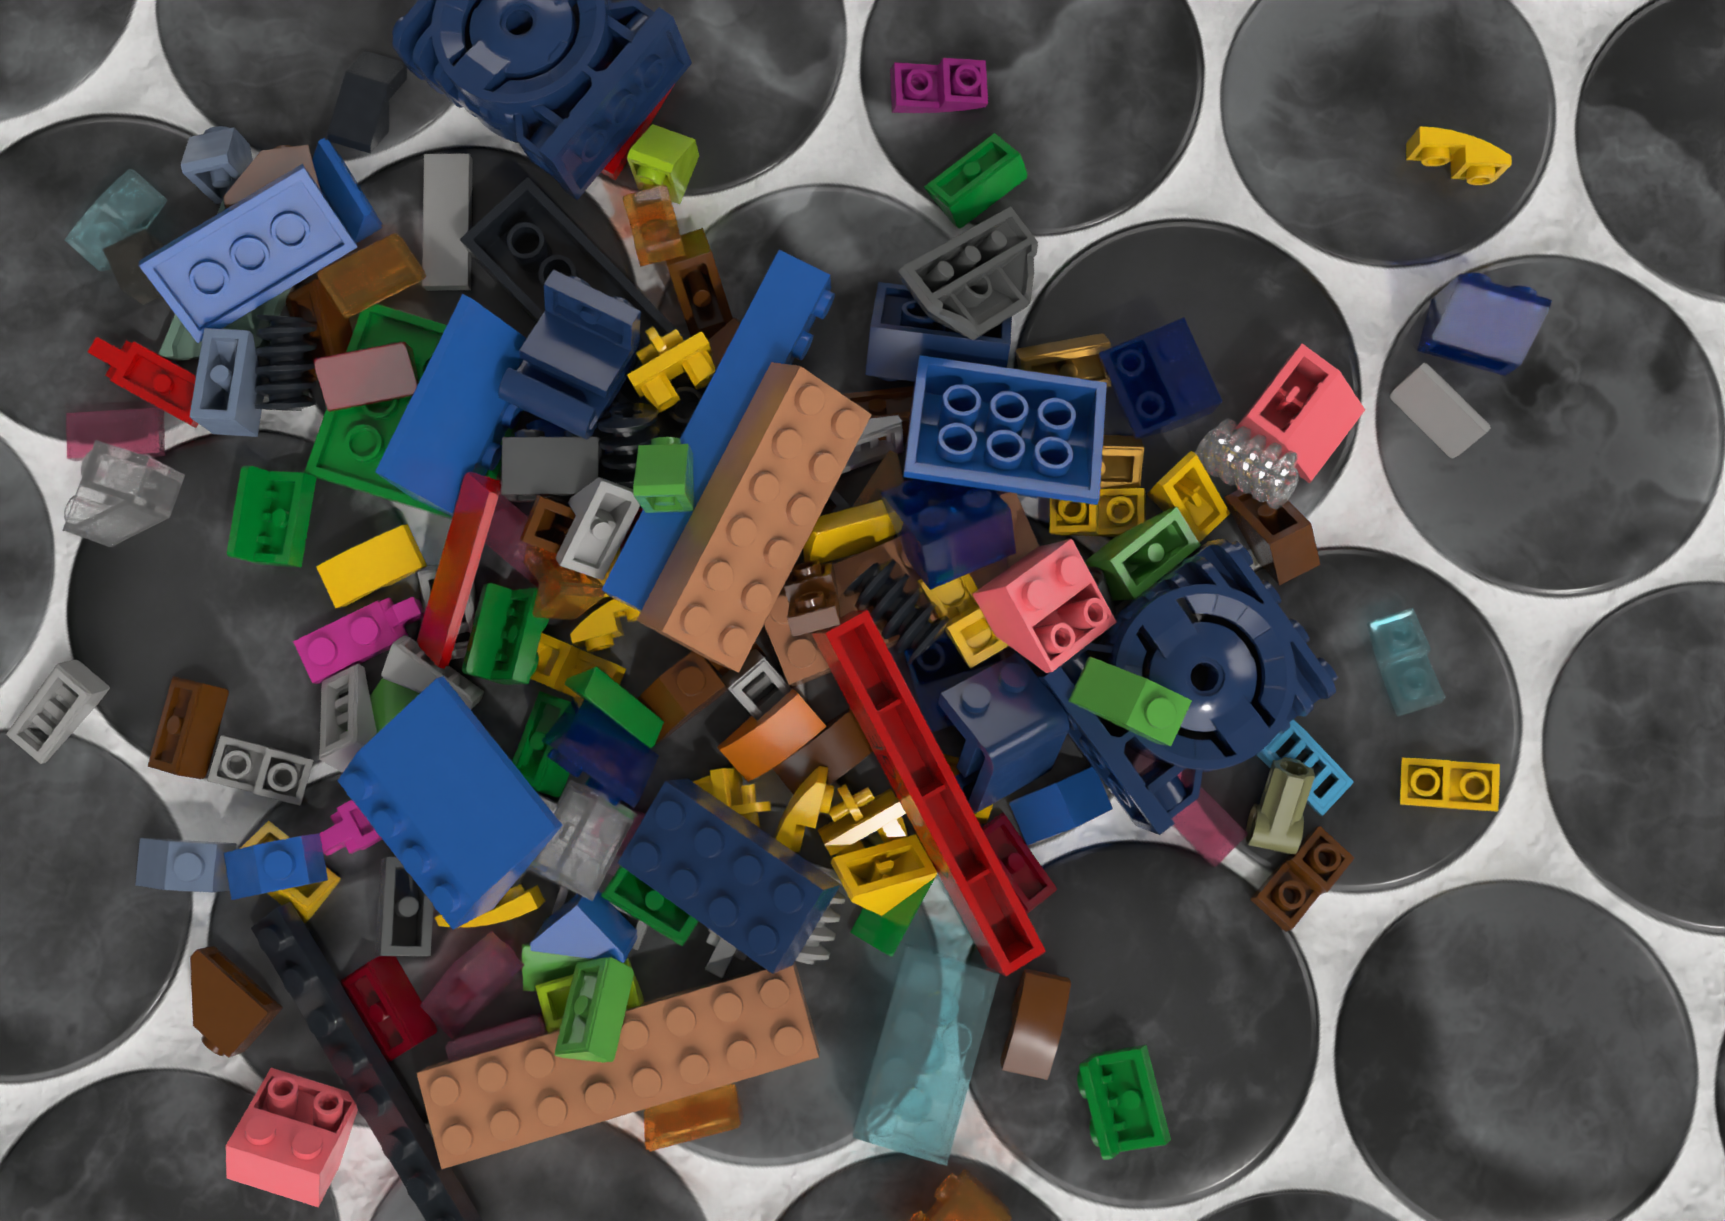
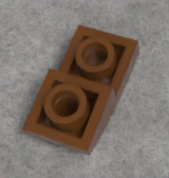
M809 560L795 565L784 584L789 602L787 620L792 637L840 625L838 589L832 562L820 565L819 560Z
M851 708L825 724L827 727L817 736L773 768L793 795L805 779L819 766L829 768L826 784L831 785L873 752Z
M1317 826L1301 841L1295 855L1289 854L1250 900L1285 932L1292 930L1319 895L1327 893L1355 857L1321 826Z
M1024 968L1011 1007L1013 1021L1000 1057L1003 1071L1048 1080L1065 1019L1071 987L1070 978Z

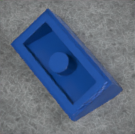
M325 138L318 141L312 161L320 190L354 241L358 243L382 229V222L331 142Z

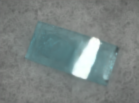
M128 169L88 209L71 230L65 241L99 271L109 270L133 236L145 233L168 200L134 169Z
M1410 608L1369 621L1367 626L1376 660L1397 717L1442 703L1445 695L1427 655L1431 648L1414 609Z

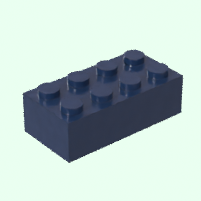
M688 778L664 782L618 861V864L772 974L794 964L841 886L839 882Z

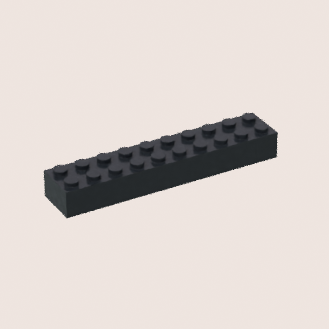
M529 177L522 181L460 238V241L471 257L536 323L545 311L544 283L551 272L555 270L568 277H579L587 282L591 288L610 297H621L631 303L634 308L640 310L639 350L651 344L645 333L649 328L654 327L660 337L677 329ZM678 330V332L680 333V335H681V337H682V339H683V342H684L685 340H687V339L684 337V335ZM638 356L631 372L643 366ZM686 372L670 380L680 400L668 409L659 412V417L655 422L660 429L659 437L681 438L707 388L705 386L696 390ZM628 377L613 400L615 405L626 402L650 404L645 396L639 397ZM833 489L820 516L849 509L851 506ZM803 549L795 565L804 561Z

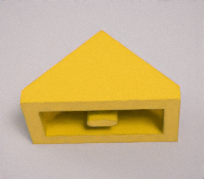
M1192 451L1180 460L1147 493L1163 512L1172 507H1178L1199 543L1230 514L1199 457Z
M917 835L833 857L831 861L851 902L881 916L930 882L937 874Z

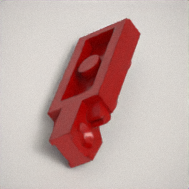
M99 337L95 338L87 353L110 365L105 376L109 377L111 382L197 428L198 423L189 417L196 375L134 341L131 343L126 340L120 350Z

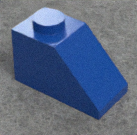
M320 833L267 842L223 853L231 900L328 880Z

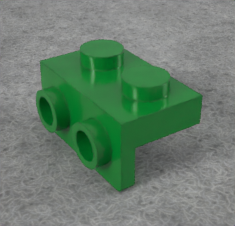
M242 466L227 556L260 565L301 568L317 477L301 472L267 471L254 466Z
M493 583L484 584L462 666L463 673L502 685L529 684L530 677L538 666L539 655L537 649L541 633L546 628L550 617L548 605L551 593L537 588L511 590Z
M1147 1044L1095 1053L1079 1064L1080 1070L1077 1075L1078 1087L1082 1097L1088 1100L1092 1116L1089 1124L1090 1135L1094 1145L1100 1148L1103 1160L1113 1159L1123 1151L1166 1145L1171 1140Z

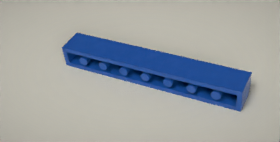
M781 250L777 252L680 438L681 444H689L693 452L694 509L771 362L792 365L795 358L802 361L813 340L814 335L808 333L816 317L820 319L825 318L834 300L835 293L830 291V274ZM643 510L601 590L608 596L641 612L693 511L645 513Z

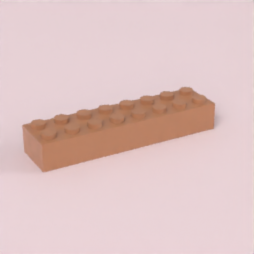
M794 962L792 966L774 974L761 967L643 1002L640 1006L626 1009L613 1062L602 1063L555 1056V1048L560 1029L552 1032L544 1031L432 1064L419 1071L417 1077L441 1169H445L819 1057L820 1048L797 966Z

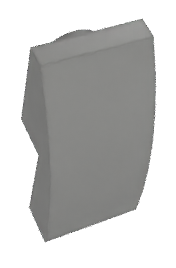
M221 735L207 781L300 806L314 760Z

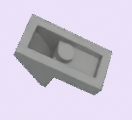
M598 477L570 498L568 503L576 517L556 555V560L562 567L603 580L640 504L633 495V489Z

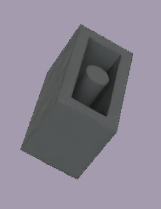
M519 430L516 432V437H502L501 494L510 502H535L537 495L560 502H569L572 496L598 477H602L605 473V467L600 464V458L605 455V449H601L599 446L600 438L591 436L586 440L567 430L564 431V437H545V432L540 430Z
M385 857L381 859L375 956H431L433 904L412 876L405 870L397 857Z

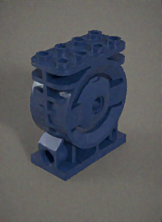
M418 0L406 15L397 20L392 31L394 50L411 73L421 80H426L429 86L438 93L445 94L449 101L457 107H464L467 112L477 117L493 133L507 140L519 143L529 160L556 179L562 189L576 200L580 198L692 64L674 17L660 7L654 12L638 0L613 3V0ZM576 3L578 4L580 13V25L578 35L576 18L572 11V8ZM530 29L527 33L520 35L524 30Z
M1225 539L1208 541L1199 549L1198 553L1184 559L1177 565V569L1170 574L1164 575L1153 587L1143 592L1137 599L1119 611L1114 617L1117 623L1103 633L1099 644L1089 643L1053 672L1045 673L1039 667L1032 670L1066 712L1070 725L1068 735L1134 825L1161 835L1175 824L1172 820L1173 817L1199 798L1202 772L1231 767L1252 758L1270 744L1278 733L1282 734L1290 728V721L1297 716L1308 715L1314 710L1313 704L1316 701L1328 699L1336 693L1334 682L1337 680V675L1323 658H1316L1306 644L1309 642L1308 634L1296 620L1287 618L1278 605L1281 603L1278 592L1268 581H1261L1250 567L1253 564L1251 555L1238 541H1234L1232 544ZM1184 597L1193 614L1218 616L1239 627L1251 640L1250 645L1254 659L1236 633L1215 623H1192L1176 599ZM1139 630L1152 648L1145 667V678L1192 700L1180 728L1200 732L1213 731L1220 743L1215 745L1209 739H1189L1177 734L1172 746L1154 743L1106 719L1104 720L1108 726L1104 727L1095 714L1068 702L1086 661L1090 657L1087 651L1096 652L1095 659L1142 677V666L1147 651L1136 635ZM1197 664H1202L1207 671L1208 679L1206 684L1197 690L1191 682V672ZM1125 745L1135 752L1155 760V762L1138 773L1124 754Z

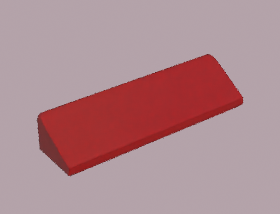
M467 472L464 476L417 638V643L437 667L443 669L449 666L502 486L500 480L473 472Z

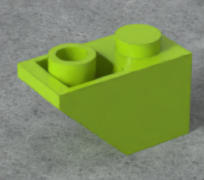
M652 124L629 150L627 160L638 190H641V194L645 198L659 204H666L667 200L681 204L699 158L696 140Z

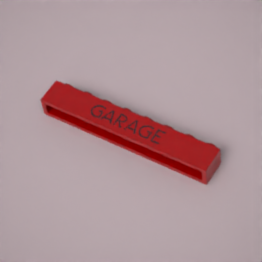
M851 611L840 617V625L811 633L986 966L1004 976H1008L1046 952L869 611Z

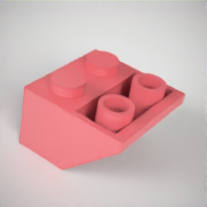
M1301 344L1280 368L1235 429L1310 483L1365 409L1342 373L1304 344Z
M1072 539L1037 547L973 593L995 636L1045 673L1056 670L1117 623Z
M270 1068L226 1144L227 1179L319 1207L339 1169L358 1111L357 1105L350 1093Z

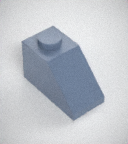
M211 127L205 130L204 134L189 137L181 161L182 173L215 204L222 203L224 195L253 161L250 144L235 127Z
M204 328L189 417L212 434L258 437L262 409H255V405L263 403L264 396L255 392V387L263 383L261 376L255 374V369L259 367V362L256 355L254 337L250 331Z
M140 838L135 885L174 891L210 893L230 891L223 853L236 850L237 843Z

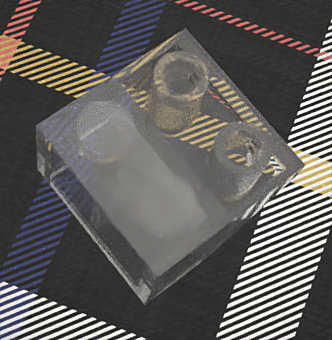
M96 440L92 451H89L82 461V478L76 495L70 498L65 507L64 519L66 522L62 531L113 547L170 518L185 474L151 457Z
M570 780L553 811V814L563 826L526 871L593 901L637 814L606 794Z

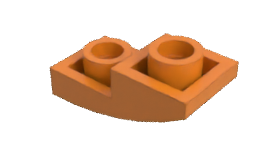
M792 689L758 721L751 716L717 748L746 781L750 782L789 758L827 726L804 699Z

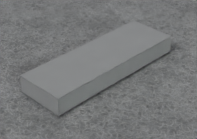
M469 153L424 154L422 287L426 291L471 290V255L460 241V238L472 228L473 159Z

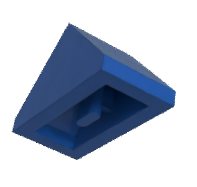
M1093 767L1008 802L1026 845L1076 828L1113 809L1100 777Z
M590 883L544 921L530 942L531 951L590 959L612 957L624 963L637 940V930L609 901L602 898V893Z

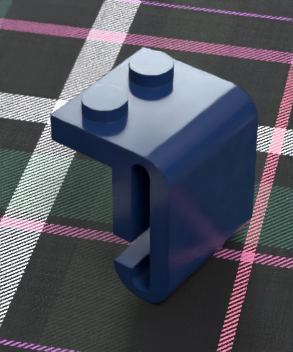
M553 270L544 283L545 311L519 350V355L523 362L517 371L509 367L506 370L499 387V398L587 440L596 430L598 422L605 415L627 379V374L631 372L636 362V352L639 351L641 311L634 308L631 303L621 297H610L591 288L587 282L579 277H568Z
M1018 653L942 692L937 703L966 739L956 766L961 773L956 775L955 778L974 814L1050 772L1070 726L1067 714L1062 706Z

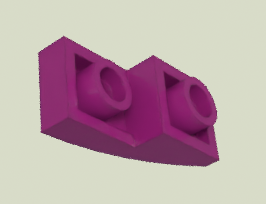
M942 58L938 65L894 62L890 69L892 113L953 112L983 108L988 104L986 60Z

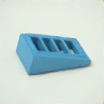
M1293 719L1289 722L1290 728L1282 734L1278 733L1270 744L1256 755L1271 768L1273 760L1282 759L1276 754V751L1289 737L1292 738L1296 743L1283 757L1295 759L1304 750L1309 756L1302 762L1303 764L1312 767L1317 762L1322 767L1315 775L1306 803L1320 816H1323L1354 781L1307 731ZM1331 775L1336 782L1319 799L1314 794V791Z

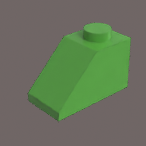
M658 437L651 440V445L638 446L633 495L645 513L694 511L693 452L689 444H681V439Z
M1172 507L1114 537L1084 562L1087 567H1097L1103 571L1113 601L1134 600L1201 545L1178 507Z
M1088 657L1068 702L1154 743L1172 746L1192 700L1147 678L1093 657Z

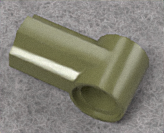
M1283 757L1280 760H1273L1260 803L1254 804L1249 813L1245 834L1247 845L1291 855L1297 853L1304 829L1303 812L1315 778L1313 768L1306 766L1297 759Z

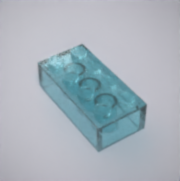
M908 943L904 944L854 1121L852 1138L947 1166L1000 975L998 972L973 962Z

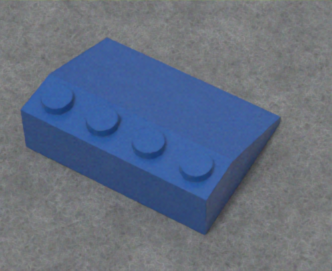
M462 294L375 473L412 499L453 517L465 474L473 472L485 476L487 470H494L502 455V445L500 444L502 437H504L508 428L513 429L521 417L523 409L499 398V387L508 367L517 371L523 362V359L520 358L519 350L527 338L478 302Z
M919 355L910 411L903 477L1098 505L1100 499L1107 382Z
M444 676L436 678L356 753L337 780L452 930L494 909L563 826Z

